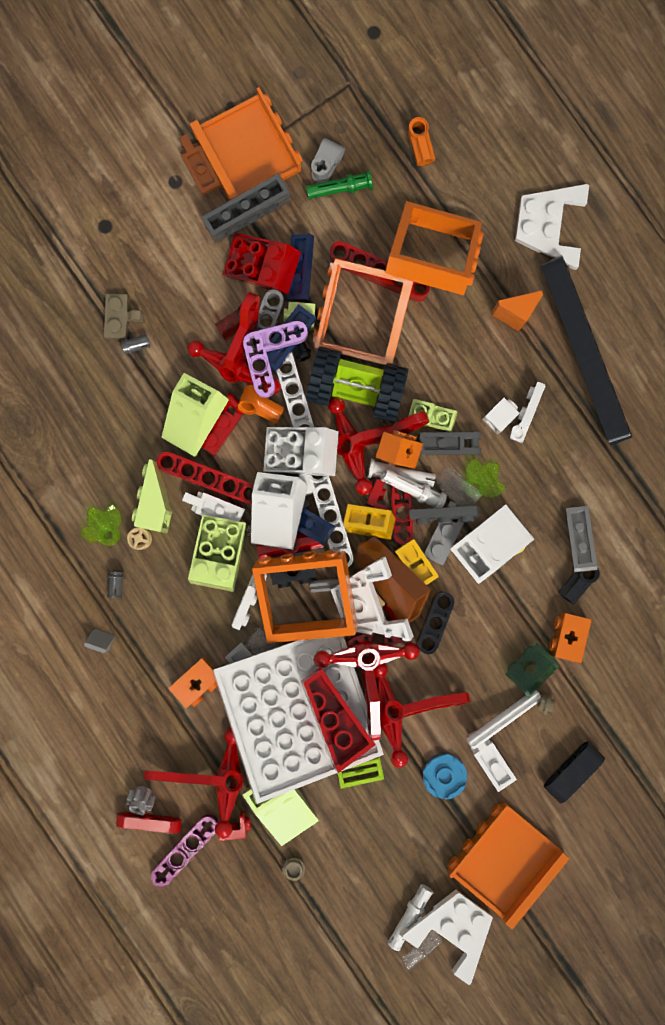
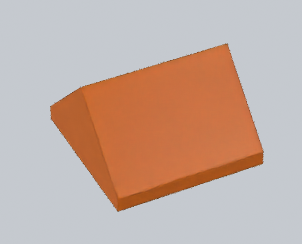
M537 291L499 300L491 311L492 316L519 332L542 298L543 292Z

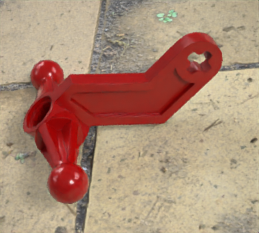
M252 292L245 296L240 309V326L227 353L205 349L202 342L193 340L187 347L189 355L192 357L202 356L228 382L243 381L253 384L248 361L244 356L243 340L247 334L255 331L258 324L260 297ZM255 376V379L260 377L265 392H268L271 384L267 385L264 376ZM273 377L275 383L274 394H277L281 389V384L277 378Z
M334 397L328 404L329 411L335 414L336 431H339L337 453L342 456L357 479L355 484L356 492L363 496L368 495L373 488L371 481L365 478L363 457L365 446L380 443L383 432L392 434L393 430L409 434L429 423L427 413L419 412L393 425L357 433L343 412L345 409L343 399Z
M362 641L357 645L332 654L323 650L318 651L314 655L313 661L319 668H326L330 663L357 668L361 667L367 703L368 735L373 741L380 740V702L374 668L403 656L408 660H414L419 656L420 649L417 644L412 642L406 643L403 647ZM365 653H372L368 658H362Z
M383 663L374 668L380 702V726L393 750L390 756L392 765L402 768L408 762L407 753L402 750V719L404 717L434 709L470 703L471 700L469 693L465 692L436 696L402 706L396 700L385 677L388 673V667Z
M231 727L224 734V739L228 745L218 773L215 776L144 770L143 780L214 785L220 814V821L215 825V833L220 838H227L232 834L233 827L229 819L239 791L243 786L237 744ZM228 776L231 779V784L229 787H227L226 785V779Z

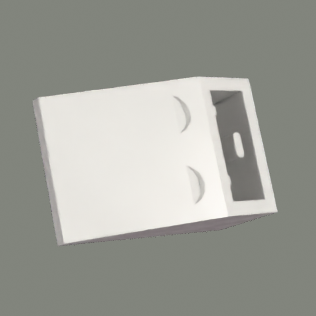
M267 427L263 472L335 476L339 431L326 427Z
M257 472L252 492V544L293 550L308 487L299 477Z
M505 504L450 549L479 584L531 543L534 538Z

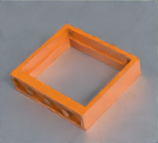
M406 201L385 274L464 296L467 285H472L475 276L472 273L475 272L478 263L477 259L484 232L481 231L482 222ZM409 224L470 240L464 271L400 255Z
M335 259L334 263H330L327 276H331L329 285H325L322 298H325L324 307L319 308L317 320H320L319 329H315L312 342H315V348L320 346L341 351L343 355L383 365L387 363L393 364L413 281L385 274L386 271ZM342 268L403 282L385 356L325 342Z
M331 549L325 553L306 552L300 556L285 554L280 558L272 559L266 556L265 559H259L255 562L252 571L267 643L352 636L356 634L358 623L345 551H333ZM337 567L345 619L274 625L264 574Z

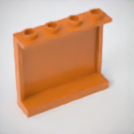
M260 87L256 88V96L202 124H199L198 120L190 123L192 133L198 144L202 147L229 201L278 173L284 181L301 172L302 157L298 150H293L291 146L293 142L289 133L282 130L280 116L277 112L273 113L270 108L272 106L271 100L267 93H262Z
M502 801L500 805L496 804L490 811L491 816L487 821H482L478 825L477 833L474 837L465 841L461 848V853L449 861L447 872L451 879L454 877L504 920L505 924L513 930L570 858L563 850Z

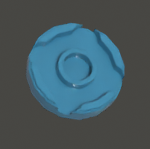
M448 753L437 754L431 757L425 764L423 782L426 789L434 797L452 799L458 796L466 786L467 771L464 764L456 756Z

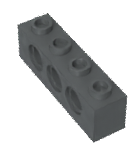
M278 173L201 218L216 244L289 203L290 192Z

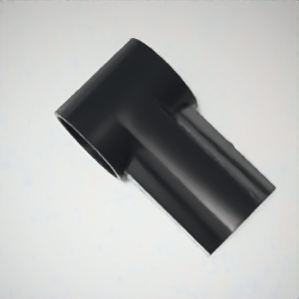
M599 568L591 570V576L588 579L583 577V571L574 572L558 593L566 601L574 605L588 587L598 580L600 576Z

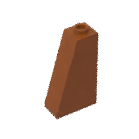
M375 536L368 541H362L357 547L354 560L361 569H364L386 556L392 576L389 579L374 581L373 585L398 620L407 618L409 623L420 616L431 589Z

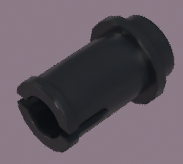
M305 342L297 344L294 348L295 358L299 362L311 357V349L307 348Z

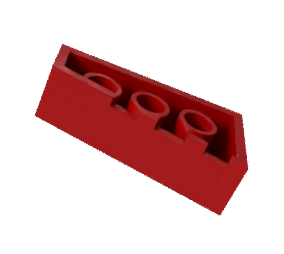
M317 668L300 682L334 770L339 773L373 748L375 743L323 669Z

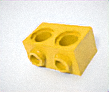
M348 504L343 526L348 533L391 540L395 517L390 510Z
M414 539L394 551L397 558L426 585L439 577Z

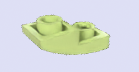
M413 399L409 416L419 412H426L429 418V423L425 425L426 427L444 432H452L458 412L435 406L433 403Z

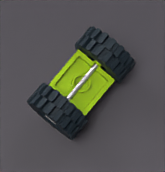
M319 346L309 380L306 401L328 406L332 394L333 397L375 407L376 403L373 418L395 423L409 368L387 363L384 372L383 369L340 359L341 351Z

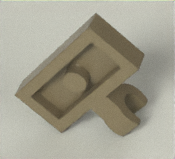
M106 294L104 338L120 340L127 338L128 340V322L144 323V314L137 310L129 311V296L127 294Z

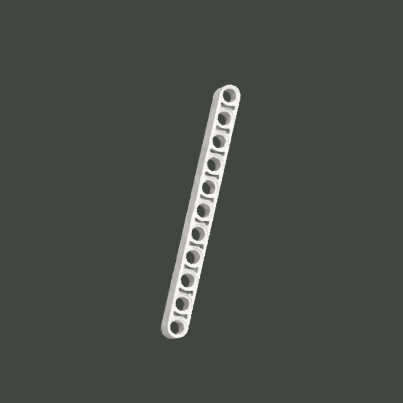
M291 352L282 364L291 365V372L284 374L279 368L277 375L293 427H314ZM296 385L299 390L296 394L290 395L286 392L287 387ZM295 406H303L305 409L303 415L296 416L293 414L292 411ZM308 475L320 517L324 519V514L328 510H333L337 514L336 520L329 523L336 527L334 531L342 533L343 540L341 543L335 544L329 538L328 545L330 550L345 551L349 555L350 559L347 563L349 567L353 562V554L329 476H323L321 479L316 480L311 475ZM322 489H327L330 492V498L326 501L318 498V492Z

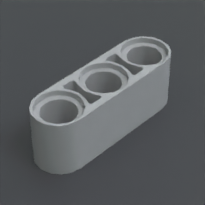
M269 290L264 295L255 331L278 326L284 309L283 295L278 290ZM272 298L280 300L277 306H270L268 304ZM269 318L273 323L269 327H264L261 325L262 320ZM275 332L270 335V341L274 337ZM252 338L250 346H252L255 354H261L258 353L257 347L254 346L255 338Z

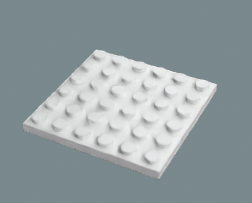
M344 636L298 640L212 670L256 804L337 773L334 770L300 681L319 668L313 661L314 655L318 651L323 650L332 654L347 648ZM330 663L328 667L321 668L368 733L367 704L354 667ZM379 740L373 741L375 743L373 748L343 770L384 755Z

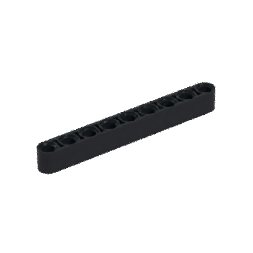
M561 255L541 264L607 440L610 446L631 439L632 434L570 272Z

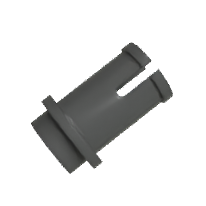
M147 334L128 340L124 338L125 341L121 342L125 354L129 353L132 355V352L150 348Z
M111 570L110 574L107 575V578H109L107 597L113 598L114 589H116V599L122 598V582L125 576H123V571Z

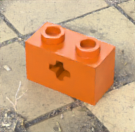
M393 430L392 434L383 432L375 458L415 469L423 443L417 442L416 436L396 430Z
M560 612V616H557L554 622V629H556L555 637L551 638L549 644L551 655L582 663L591 619ZM565 634H567V635H568V634L572 635V636H573L572 640H571V639H568V640L565 639Z
M204 656L168 689L185 708L190 705L195 707L204 699L202 694L207 689L212 692L217 687L212 671L216 668ZM200 679L202 682L200 687L194 688L192 686L194 680Z

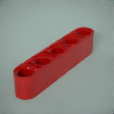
M337 241L330 247L331 263H334L335 259L351 263L361 259L365 262L364 266L382 268L386 271L388 261L342 241ZM341 250L345 253V256L337 258L334 253ZM342 268L401 295L403 284L399 285L391 279ZM413 282L409 299L416 302L424 301L429 294L430 286ZM422 286L425 292L419 294L415 292L414 287Z
M163 452L158 456L157 466L165 473L252 505V500L245 498V492L248 489H253L254 484L170 452ZM168 457H172V467L164 468L163 461ZM187 465H193L194 473L191 476H185L184 468ZM213 473L215 475L214 482L209 485L205 484V475ZM228 481H234L236 484V488L232 492L225 491L224 486Z

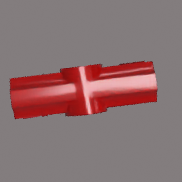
M301 532L296 535L297 546L292 551L256 544L259 559H265L266 556L273 558L285 554H294L324 548L325 546Z

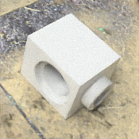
M503 398L482 420L498 435L519 414L517 411L518 407L510 399L506 400Z

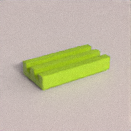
M380 756L351 768L376 763L377 766L344 773L342 771L339 772L340 788L384 780ZM378 771L379 773L378 775L368 776L345 782L343 780V778Z

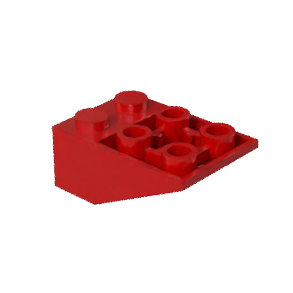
M235 233L222 275L268 290H278L281 293L289 294L301 252L286 243Z

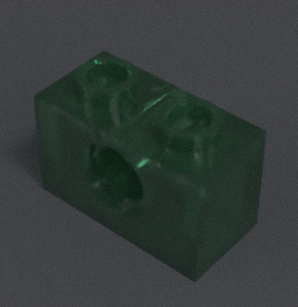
M536 643L524 651L523 657L518 662L515 661L508 667V672L505 675L529 698L560 666L548 652ZM529 665H536V669L532 673H526L527 667Z

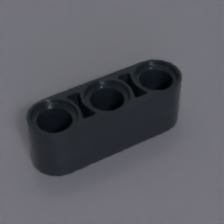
M438 592L434 595L416 643L424 654H433L438 649L453 610L454 598L447 592ZM441 596H446L449 600L445 608L438 606L437 602ZM433 617H439L441 620V625L436 629L430 627V620ZM431 638L433 646L430 649H423V639Z
M586 741L546 780L543 787L562 804L603 764L605 757L589 741Z

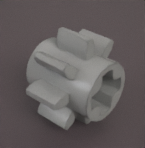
M138 786L136 791L130 790L126 799V804L130 805L129 810L137 815H144L146 810L151 812L155 803V797L152 796L153 792L144 786Z

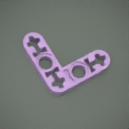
M294 321L251 332L244 337L243 346L253 385L260 397L268 398L275 392V383L267 352L304 342L308 336V331L303 322ZM295 327H298L299 330H304L301 333V337L297 338L295 334L289 335L290 340L286 341L283 330L287 329L288 334L293 333ZM274 332L282 335V340L278 344H273L269 340L270 335ZM255 338L256 341H260L257 344L258 353L263 351V354L254 355L252 346H248L251 343L250 339ZM258 359L266 363L262 371L253 369V363ZM269 373V376L264 377L267 385L271 384V387L268 388V392L264 393L262 389L259 390V387L262 386L260 377L255 379V376H263Z

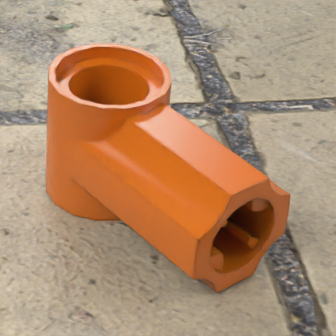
M422 117L412 119L407 131V138L411 142L417 166L429 165L435 161L428 133L429 126ZM420 128L423 133L416 134L412 129Z
M254 385L244 387L238 404V409L242 413L247 415L257 414L274 424L279 421L284 407L268 398L260 397L256 393Z

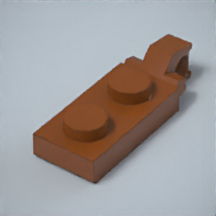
M187 134L179 137L184 150L180 151L181 157L202 196L221 187V183L202 147L198 143L192 145Z

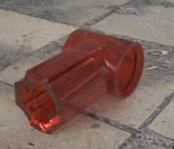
M241 305L236 311L215 324L226 341L236 335L240 326Z

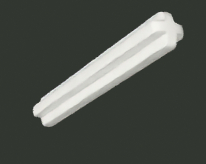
M532 690L467 737L466 740L470 747L477 748L539 703L542 699L539 692Z

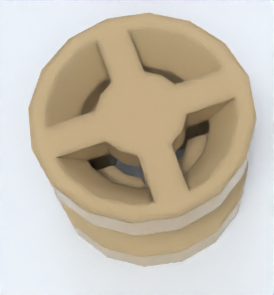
M134 528L128 533V544L133 549H146L152 543V534L147 529Z

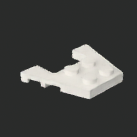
M584 184L523 195L520 199L515 241L538 253L542 252L553 259L562 255L566 265L573 270H577L581 248L559 245L564 204L586 206L589 185Z
M385 556L350 577L358 623L356 632L370 635L378 633L385 635L387 638L395 636L402 638L404 641H411L414 636L408 619L387 621L373 585L374 581L389 579L392 576ZM337 584L331 589V593L341 619H345L340 584Z
M454 890L433 906L434 909L424 917L420 916L414 925L408 929H403L400 935L418 949L431 930L436 931L464 951L451 971L470 985L493 917L461 892Z

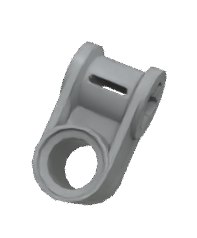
M327 138L322 140L318 152L311 163V174L314 182L318 184L330 180L336 166H338L343 157L345 147Z

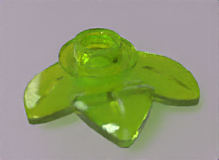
M477 459L472 460L466 468L465 493L471 498H479L483 495L493 498L500 495L506 489V486L496 481L499 475V464L489 463L481 466ZM473 483L478 484V491L471 489Z
M111 505L105 513L98 509H88L87 521L89 526L80 531L83 538L91 543L100 542L105 546L115 545L120 539L118 527L122 521L117 507ZM108 531H111L113 533V537L111 539L106 538V533Z

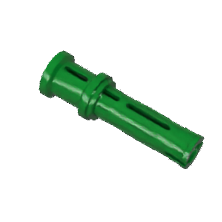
M370 170L357 175L350 173L346 175V178L306 185L308 200L348 191L354 194L357 190L367 188L373 190Z

